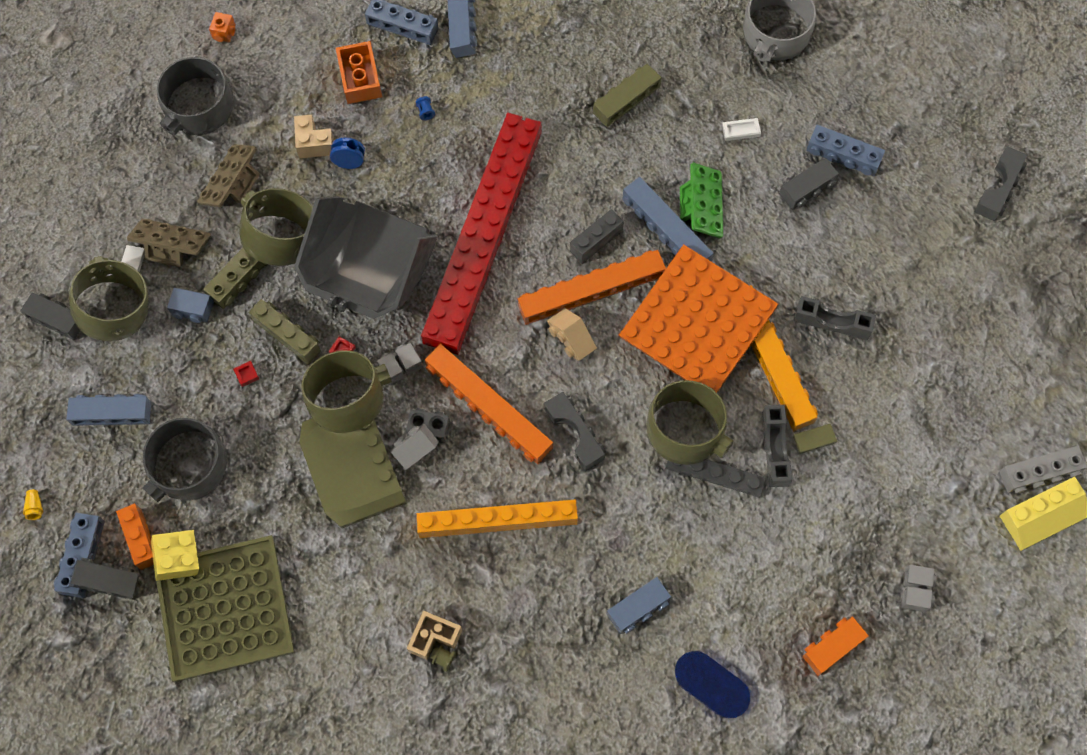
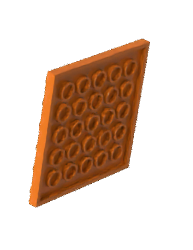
M683 244L620 332L619 337L684 380L700 382L718 393L775 312L778 303Z

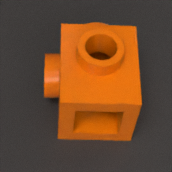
M215 12L209 27L214 40L230 42L231 37L235 34L236 26L233 16Z

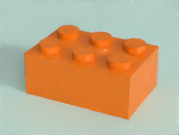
M367 41L337 47L336 53L347 104L382 98L371 42Z

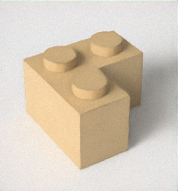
M312 115L294 116L295 147L299 159L330 156L331 146L334 141L331 129L316 130Z
M566 308L547 320L550 326L548 328L549 332L553 337H558L562 343L564 342L566 346L564 350L570 358L573 357L580 361L597 349L582 318Z
M423 611L407 646V650L411 654L428 660L435 642L455 649L463 631L462 627Z

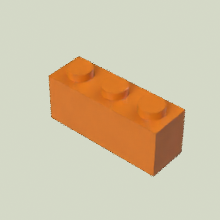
M134 503L116 511L134 565L141 570L154 565L151 547L152 537L142 509Z
M853 616L848 620L844 617L836 624L838 627L836 630L831 632L829 629L820 636L821 642L817 645L813 642L804 649L807 653L802 657L817 676L869 636Z

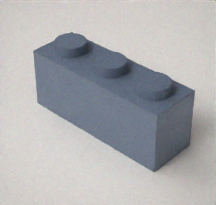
M656 577L607 610L606 615L620 634L623 632L628 634L636 628V623L641 620L643 623L653 616L652 612L657 609L662 611L669 606L668 602L671 596L658 577Z

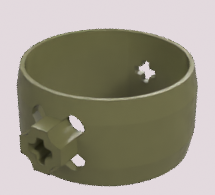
M270 188L258 192L253 190L247 192L241 200L243 210L239 226L240 241L243 248L250 256L266 264L276 266L295 264L305 234L294 238L272 237L256 229L250 222L264 216H277L295 222L306 231L313 206L303 196L286 189Z
M102 256L94 257L93 260L88 261V265L78 271L72 280L69 289L71 316L77 327L89 337L102 341L125 339L141 328L148 314L149 293L145 280L129 264L108 260V258H103ZM114 282L133 289L142 299V303L133 313L123 318L106 320L85 313L76 304V300L84 290L95 284Z
M336 351L320 357L306 370L301 385L302 396L309 414L320 427L334 433H348L365 427L377 417L384 401L383 385L391 383L392 380L385 364L374 367L366 356L358 352ZM361 376L372 380L366 393L349 405L339 408H324L314 404L321 390L339 378Z
M689 380L673 382L662 388L650 404L646 422L648 438L654 450L668 461L691 465L708 459L713 453L722 458L726 455L734 441L724 435L727 427V413L721 397L705 384ZM671 402H692L705 408L713 416L719 433L710 441L702 444H681L671 440L661 432L655 422L654 414L662 406Z

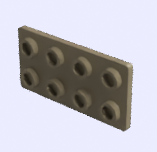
M233 144L228 149L224 160L220 162L215 174L210 178L208 185L201 192L197 202L201 205L222 207L230 195L237 203H241L242 198L245 197L247 192H250L260 176L249 164L257 148L255 146Z
M141 219L127 236V241L144 244L145 260L181 267L183 264V253L198 255L211 238V233L156 222L150 219Z

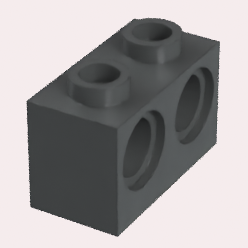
M421 408L410 410L406 428L407 436H409L408 432L415 427L414 423L417 420H423V424L427 426L440 443H446L450 419L446 413L439 411L430 413ZM437 423L443 424L440 429H434L433 426Z

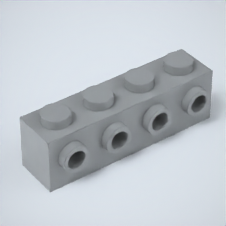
M1078 445L1004 466L999 473L1007 493L1015 492V494H1020L1027 491L1029 487L1038 489L1050 481L1055 484L1063 481L1064 477H1079L1083 475L1082 472L1087 468V464Z

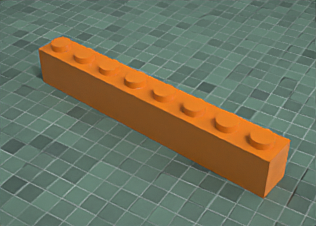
M658 250L646 251L641 256L629 257L624 262H615L606 268L594 269L589 274L577 275L572 280L560 281L551 287H542L537 292L531 294L525 293L520 298H517L518 307L525 325L556 315L565 308L570 310L659 279L666 267Z
M442 344L425 359V368L431 375L434 376L436 374L440 378L439 381L446 388L450 387L454 390L453 393L458 399H464L468 403L467 406L473 412L478 411L485 423L488 425L491 423L495 426V431L502 437L506 436L510 440L509 443L516 450L521 449L528 461H534L536 464H539L553 449V442Z

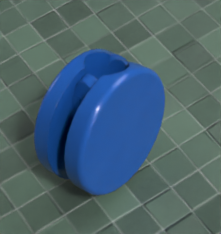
M338 138L332 143L330 160L341 168H358L363 164L365 148L361 142L355 139Z

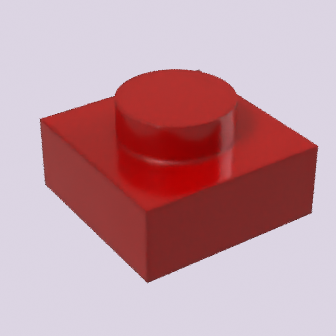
M339 336L330 348L329 353L345 350L354 351L356 347Z
M251 361L233 369L241 387L259 380Z

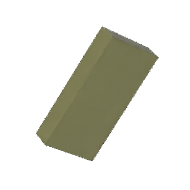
M831 424L793 435L799 454L837 443Z

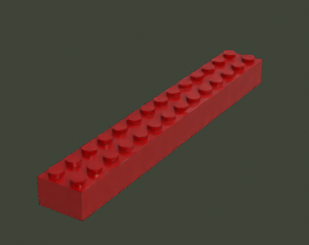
M507 112L422 331L421 339L424 345L437 348L442 344L451 353L459 355L542 134V123L540 121L526 118L524 121L522 116Z

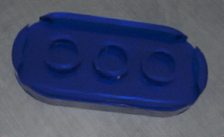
M699 651L687 652L679 658L675 666V677L678 685L722 718L730 719L741 716L748 709L750 704L748 687L726 668L705 653Z

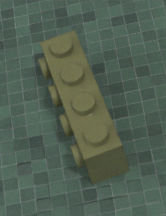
M649 64L637 68L633 75L624 78L621 84L617 87H612L604 97H599L594 102L593 114L606 127H609L660 88L662 77Z
M242 248L206 285L203 291L205 294L210 295L214 303L224 310L226 306L233 303L235 297L240 292H243L247 284L252 279H255L259 275L260 270L268 264L256 260Z
M260 299L248 312L252 320L309 365L321 352L318 346L319 341L310 334L308 336L305 334V330L296 323L294 325L291 323V319L282 312L280 314L277 312V308L268 301L266 303Z

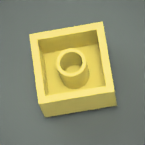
M194 530L152 535L151 547L156 581L198 574L199 564Z

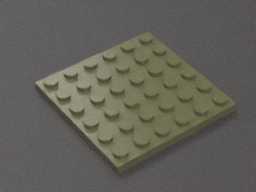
M273 535L197 553L199 564L197 575L157 581L173 683L295 653Z

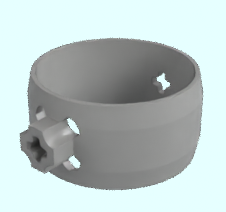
M750 0L743 20V32L748 46L754 51V55L758 60L762 62L787 60L800 54L810 42L815 28V5L812 0ZM766 6H785L796 11L804 19L808 29L803 34L791 39H776L758 30L752 22L751 15Z

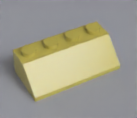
M1073 477L1006 510L1000 515V518L1020 551L1086 519V493L1076 477Z

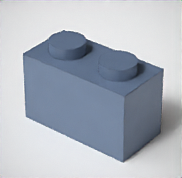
M174 288L167 309L177 319L188 318L195 323H201V321L208 322L214 301L207 294Z

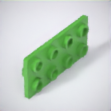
M693 162L690 164L691 180L680 186V219L682 221L691 219L692 230L722 238L721 171Z

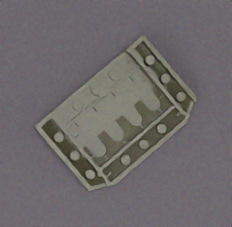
M313 418L302 422L299 441L324 512L340 528H345L406 504L375 420L359 430L348 433L327 431L320 427Z

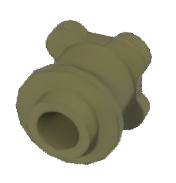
M442 645L439 648L435 647L430 656L433 659L432 664L436 663L444 667V671L447 672L456 656V652L452 651L451 653L444 649Z

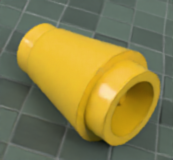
M31 489L26 491L23 515H25L27 520H38L42 517L44 511L38 490Z

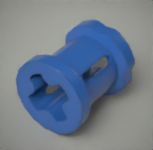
M420 97L415 101L416 107L420 111L419 116L421 120H430L435 116V111L430 105V97Z

